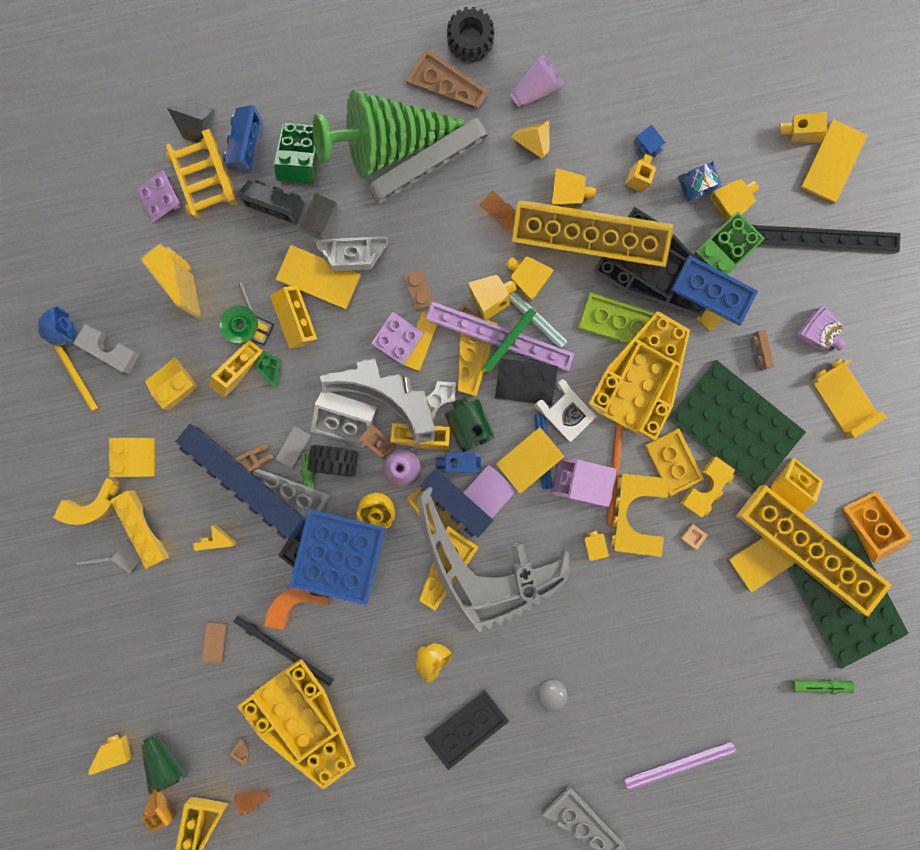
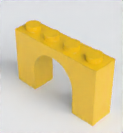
M622 474V478L618 477L617 489H621L620 497H616L615 508H619L618 516H614L613 527H617L616 535H612L611 546L615 547L614 551L662 557L664 537L636 532L628 522L627 510L632 501L641 496L668 498L670 479Z

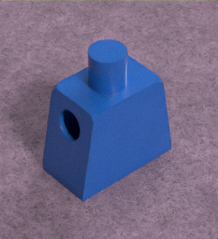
M446 453L445 457L436 458V469H446V473L481 472V453ZM455 460H458L457 466L454 465Z

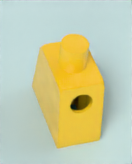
M827 112L794 115L791 123H780L779 134L790 135V142L821 143L827 132Z
M556 168L551 205L580 208L584 198H595L596 188L585 187V176Z
M739 179L716 189L709 197L727 222L737 211L742 215L756 201L753 194L759 191V186L755 181L746 185L742 179Z
M528 256L525 257L522 263L511 257L506 264V267L514 272L510 277V281H514L516 288L530 302H532L554 271L552 268Z
M497 275L468 283L470 295L484 321L510 305L509 294L517 291L513 280L503 284Z

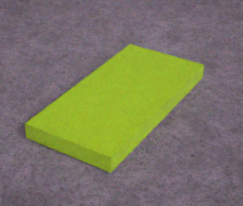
M589 292L577 329L628 345L655 312Z

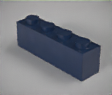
M436 468L420 485L423 488L421 492L430 486L432 487L431 496L437 501L435 505L443 512L445 509L451 513L450 518L457 525L461 522L466 527L464 531L472 538L474 535L479 537L494 521Z

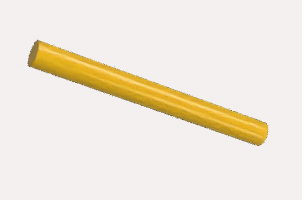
M62 345L53 346L90 411L97 410L96 403Z

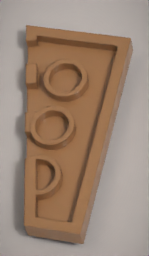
M428 49L424 51L405 80L406 83L475 108L480 107L489 93L488 90Z

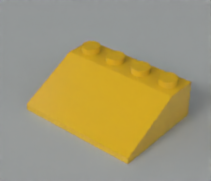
M159 244L142 257L141 260L175 304L199 319L201 313L194 277L189 271L192 269L191 266L180 255L178 256L175 251Z

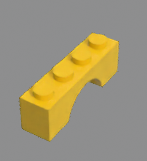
M135 490L126 491L112 498L111 502L145 569L169 559L162 542L155 537L146 523L143 505Z

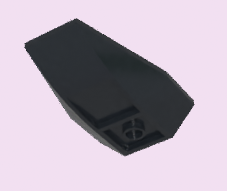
M635 206L628 215L630 218L658 222ZM673 233L666 267L601 257L593 271L627 293L698 317H702L706 310L671 291L687 257L690 255L696 258Z

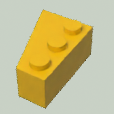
M191 796L184 805L176 850H203L229 803Z

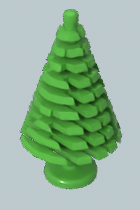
M352 90L347 99L346 130L330 131L328 121L323 114L314 115L312 128L314 146L320 162H328L331 158L332 143L348 141L354 166H356L358 174L365 178L373 172H377L383 167L403 159V157L410 156L414 151H420L424 146H430L434 140L436 142L439 141L444 135L447 136L454 129L457 130L462 127L464 120L462 118H455L453 120L452 116L448 114H443L442 116L436 111L431 112L428 109H420L413 105L408 107V104L402 102L397 103L395 100H386L384 97L374 96L369 93L363 94V92L358 90Z

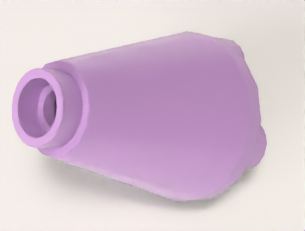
M544 54L535 60L510 95L518 107L521 105L525 106L557 92L565 86L559 76L556 78L557 71L552 64L548 66L549 61Z
M399 449L387 455L382 469L389 483L397 487H406L413 484L420 476L421 466L419 459L414 453L409 450ZM401 464L403 466L402 472L396 470L397 465Z

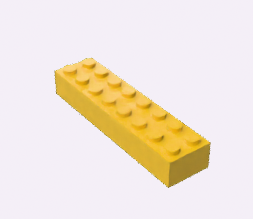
M521 200L517 203L512 242L666 267L674 224Z
M759 486L736 515V517L859 614L869 616L892 586L767 486Z

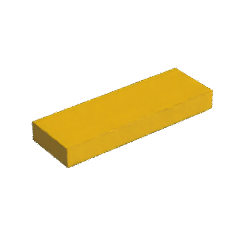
M423 311L416 328L424 334L403 364V366L419 372L438 326L426 321L427 313Z

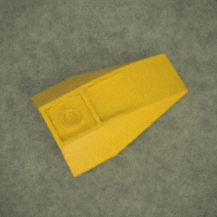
M657 311L607 367L588 404L600 415L623 428L649 439L657 440L674 404L690 329Z
M302 659L286 667L237 706L264 742L323 790L355 767L354 760L327 694Z

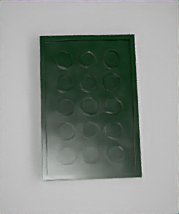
M714 360L667 418L712 456L719 458L735 469L734 473L754 490H757L759 486H763L806 433L805 430L718 360Z
M850 530L834 539L876 572L855 530ZM796 563L787 568L839 669L909 634L887 592L869 616H865L856 612Z

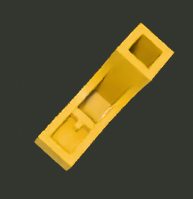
M106 478L97 498L87 506H81L70 500H61L53 518L73 525L88 524L103 519L114 509L111 498L118 492L119 481L114 478Z

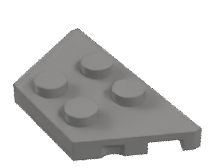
M388 236L315 239V245L332 271L372 269L388 245Z

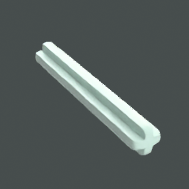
M517 292L509 294L510 302L523 314L532 308ZM536 313L531 319V322L558 348H562L567 343V340L539 313Z

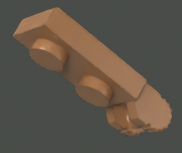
M264 444L254 450H249L235 459L250 472H254L257 468L259 469L262 465L272 461L274 457L270 454L260 460L257 459L256 455H260L269 449L267 444Z

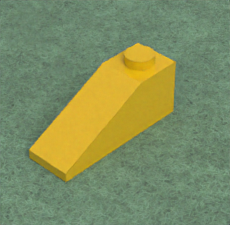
M250 340L246 342L211 376L209 387L225 398L260 358L263 350Z
M392 423L390 442L426 450L450 452L451 429L450 427L434 426V440L415 443L411 431L406 424Z

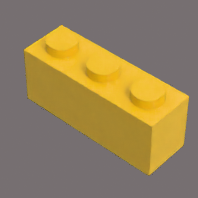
M298 285L283 287L270 296L289 349L304 347L317 339Z

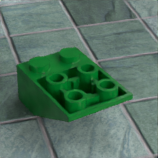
M283 123L274 160L276 180L314 183L318 157L314 146L312 125Z

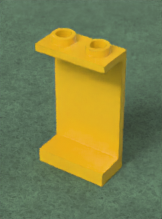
M839 359L831 364L832 368L829 370L823 369L816 373V378L811 380V383L846 437L851 439L856 438L880 423L887 416L883 411L877 412L847 367L851 363L850 359L844 361Z

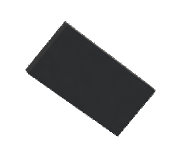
M484 690L427 735L424 740L445 767L450 770L506 725L509 719L487 691Z

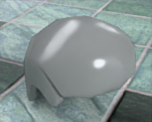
M554 679L545 681L539 687L538 699L540 705L550 712L562 710L567 703V690L560 681Z

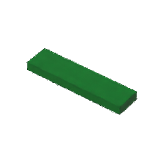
M530 308L525 312L483 365L481 370L485 374H488L535 316L537 312L534 309Z

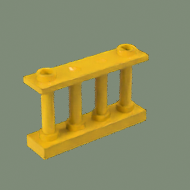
M209 129L202 131L204 138L201 139V142L175 151L170 143L166 145L168 149L166 156L169 162L174 165L188 203L185 205L186 210L196 220L200 219L198 210L222 201L228 202L232 207L239 204L214 135ZM202 149L209 150L211 156H208V159L181 168L178 158ZM210 166L212 168L215 167L217 171L214 174L215 176L188 186L185 175ZM217 183L222 185L224 191H221V194L194 203L191 193Z

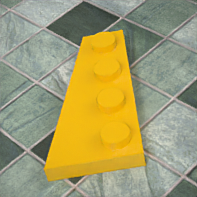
M486 320L487 322H490V323H493V324H495V325H498V323H495V322ZM460 333L457 391L476 397L483 376L481 368L487 362L492 344Z
M447 525L445 530L456 551L467 565L479 547ZM440 541L437 552L447 573L452 566ZM432 562L419 596V601L436 611L447 595V592L436 571L434 562ZM454 576L453 579H452V581H451L452 585H453V584L456 582V580H457V577H456V576Z

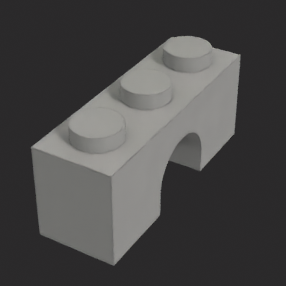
M84 324L73 343L79 347L78 351L87 356L89 353L94 355L95 361L103 365L105 363L111 365L110 369L120 375L122 372L129 374L140 354L120 343H117L111 352H106L104 350V342L107 335L92 326Z

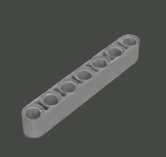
M478 118L473 119L371 182L368 188L376 201L382 203L479 144L488 137V133Z

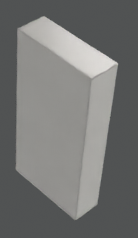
M294 426L276 460L293 469L312 435Z

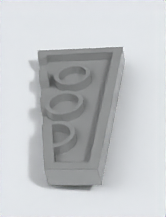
M258 468L253 472L256 477L305 518L307 517L308 509L321 512L330 496Z
M570 786L542 813V816L555 822L562 829H566L595 850H621L625 846L621 839Z

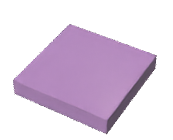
M488 464L463 493L488 516L493 518L517 489Z

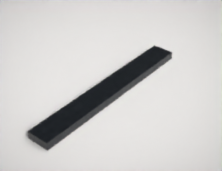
M752 225L765 238L758 246L886 253L900 252L901 233Z

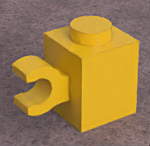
M645 154L644 158H641L630 168L625 183L626 186L642 193L652 183L656 167L650 165L652 156Z

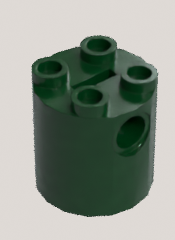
M462 397L452 402L453 410L444 414L459 449H462L463 453L476 447L477 442L482 445L495 438V433L479 399L468 402L466 397Z

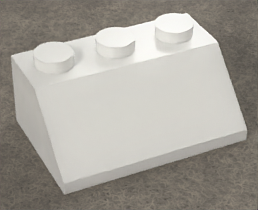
M321 391L314 407L311 432L366 448V445L359 438L371 424L373 425L377 407L334 393H322Z

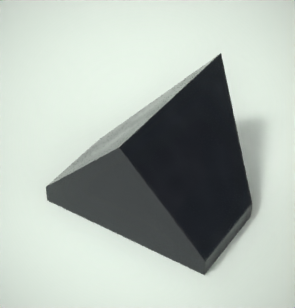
M197 103L167 108L185 140L194 143L202 141L201 139L204 138L202 131L208 129L214 109Z

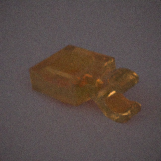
M252 788L235 795L233 798L240 816L259 809V803L267 801L270 793L268 789H265L255 794Z

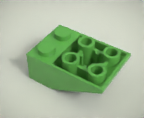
M737 211L693 255L703 263L728 275L765 238Z

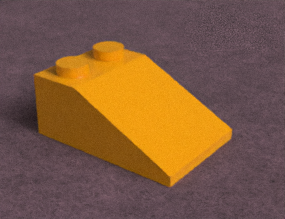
M877 491L843 507V511L852 529L855 530L873 563L907 547L912 539V536Z

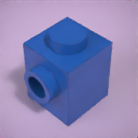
M652 125L638 134L634 140L637 151L641 156L648 154L654 158L663 151L662 148L666 143Z

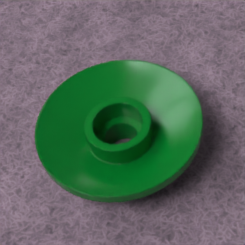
M238 305L228 308L220 319V331L232 343L242 344L248 342L255 336L258 329L256 315L245 306ZM242 322L243 328L238 329V323Z

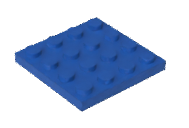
M308 509L289 587L367 606L386 527Z

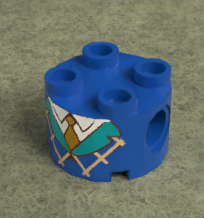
M714 161L677 177L683 194L688 201L722 187Z

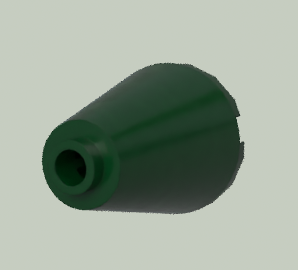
M154 735L144 740L141 750L149 795H153L152 790L157 789L160 792L178 783V779L181 776L183 779L187 777L186 772L160 737L155 738Z

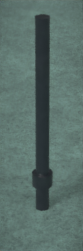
M239 616L233 621L246 630L245 633L251 637L252 635L292 662L295 663L302 659L257 629L258 626L255 624H250ZM302 659L316 678L328 686L332 684L334 679Z

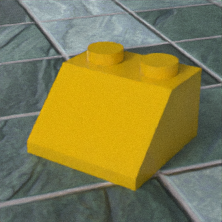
M173 358L145 380L153 398L162 409L168 411L199 388L176 358Z
M109 438V477L155 476V438Z
M793 457L774 479L771 490L802 514L816 503L823 480Z

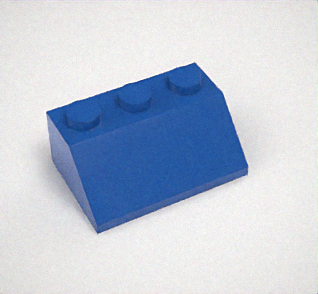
M253 105L236 108L235 114L231 116L232 129L231 133L227 135V151L223 154V162H225L224 164L230 170L251 173L262 120Z

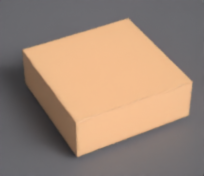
M691 523L680 539L694 550H697L708 535Z

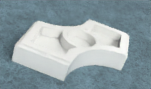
M437 381L435 390L426 397L432 419H435L436 412L441 406L455 401L456 383Z

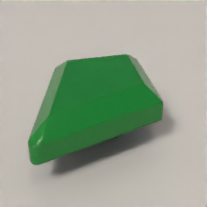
M263 351L254 368L276 388L281 360Z

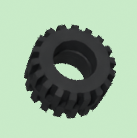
M464 7V11L457 10L456 15L453 14L451 21H448L447 43L450 46L451 53L454 52L456 58L461 57L462 61L469 59V62H473V59L479 61L481 56L485 58L488 55V51H491L494 42L492 19L489 20L490 15L488 13L483 14L484 10L479 9L477 11L476 7H472V9ZM473 28L479 31L481 36L477 40L467 41L460 36V33L465 29Z
M311 445L307 469L310 472L353 477L356 475L359 453L351 449Z

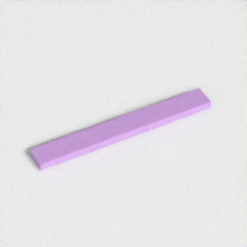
M431 301L425 318L426 321L497 347L511 331ZM520 334L508 348V351L544 364L558 366V369L569 372L575 355L572 352Z

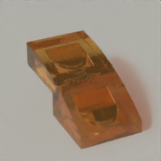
M492 190L479 205L494 220L509 230L515 223L516 210L509 203L506 204Z

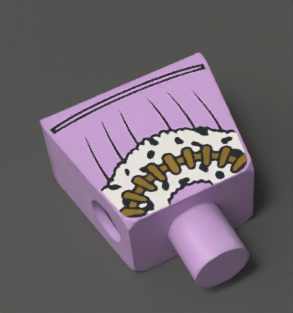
M823 305L815 309L795 336L821 351L827 350L830 346L840 351L846 344V341L839 337L844 326Z

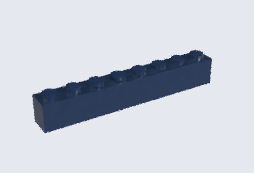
M189 424L175 441L180 445L179 449L184 454H190L194 457L193 462L200 467L204 466L208 469L206 471L208 475L214 479L218 478L221 480L220 485L228 491L231 489L235 492L234 497L242 503L245 501L250 505L248 507L250 511L256 515L259 513L264 517L262 521L265 524L278 529L276 533L283 539H295L304 528L306 521L304 516L199 427Z

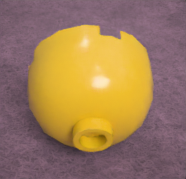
M370 493L359 502L356 519L357 521L386 527L387 529L392 525V521L395 520L394 504L387 495Z
M433 643L427 647L422 646L416 653L418 656L415 661L416 671L423 680L430 683L440 674L439 671L444 666L445 668L448 665L453 654L442 644Z

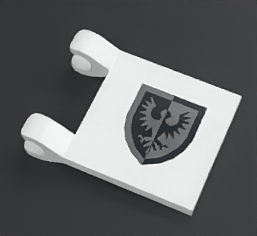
M562 379L556 383V388L564 395L550 409L543 400L538 401L534 406L570 443L587 427L596 415L572 391L567 382Z

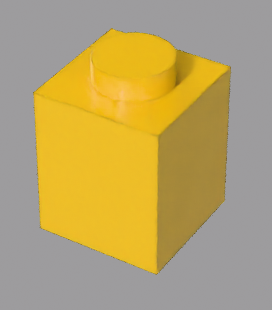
M598 530L587 532V536L582 537L589 561L609 557L603 533H598Z

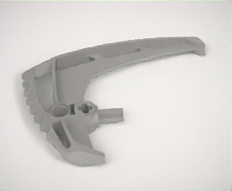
M432 487L426 488L417 497L424 534L440 580L453 604L463 617L479 632H481L483 626L491 629L494 621L501 626L504 618L512 621L514 614L521 617L523 609L531 611L532 603L540 605V597L549 598L568 580L569 553L567 550L563 551L560 560L532 570L530 561L526 559L523 543L512 545L516 562L513 564V575L504 577L476 576L456 551L440 520L431 498ZM426 504L429 505V509L436 528V532L434 534H431L425 507ZM438 541H441L452 566L447 573L435 547ZM522 569H526L524 576L521 575ZM454 576L459 580L471 603L463 604L451 583ZM559 580V581H558L557 583H555L553 586H551V587H549L548 589H546V590H544V591L538 593V590H539V589H541V588H543V587H545V586H547V585H549V584H551V583H553V582ZM526 587H532L530 594H523ZM521 597L525 600V602L501 614L482 620L479 619L475 609L498 605Z

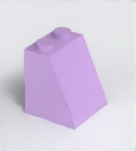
M563 458L557 463L551 494L609 507L617 469L577 459Z

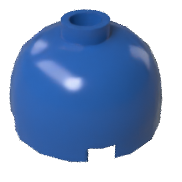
M59 306L48 309L39 318L38 333L40 337L54 346L73 342L77 338V331L74 322L70 323L67 319L70 315Z

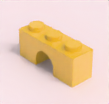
M711 457L701 471L709 479L708 490L700 493L696 489L690 488L679 504L697 517L707 516L712 509L711 504L714 500L717 501L723 494L722 489L725 484L728 485L733 480L734 475L732 474L735 469L719 458Z

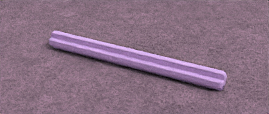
M729 742L624 779L626 788L631 790L735 754L736 749L734 744Z

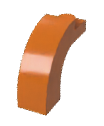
M290 588L273 601L267 612L264 627L284 630L287 627L290 610L295 604L310 602L329 605L331 597Z

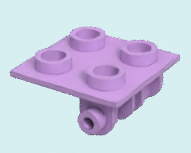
M163 170L136 189L152 223L156 222L173 208L175 211L182 208V203L176 196V191H173L174 186L171 185L169 176H166Z
M392 312L371 344L403 365L424 333Z

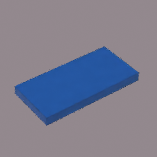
M690 255L687 257L671 289L672 292L738 326L742 324L758 293V290Z

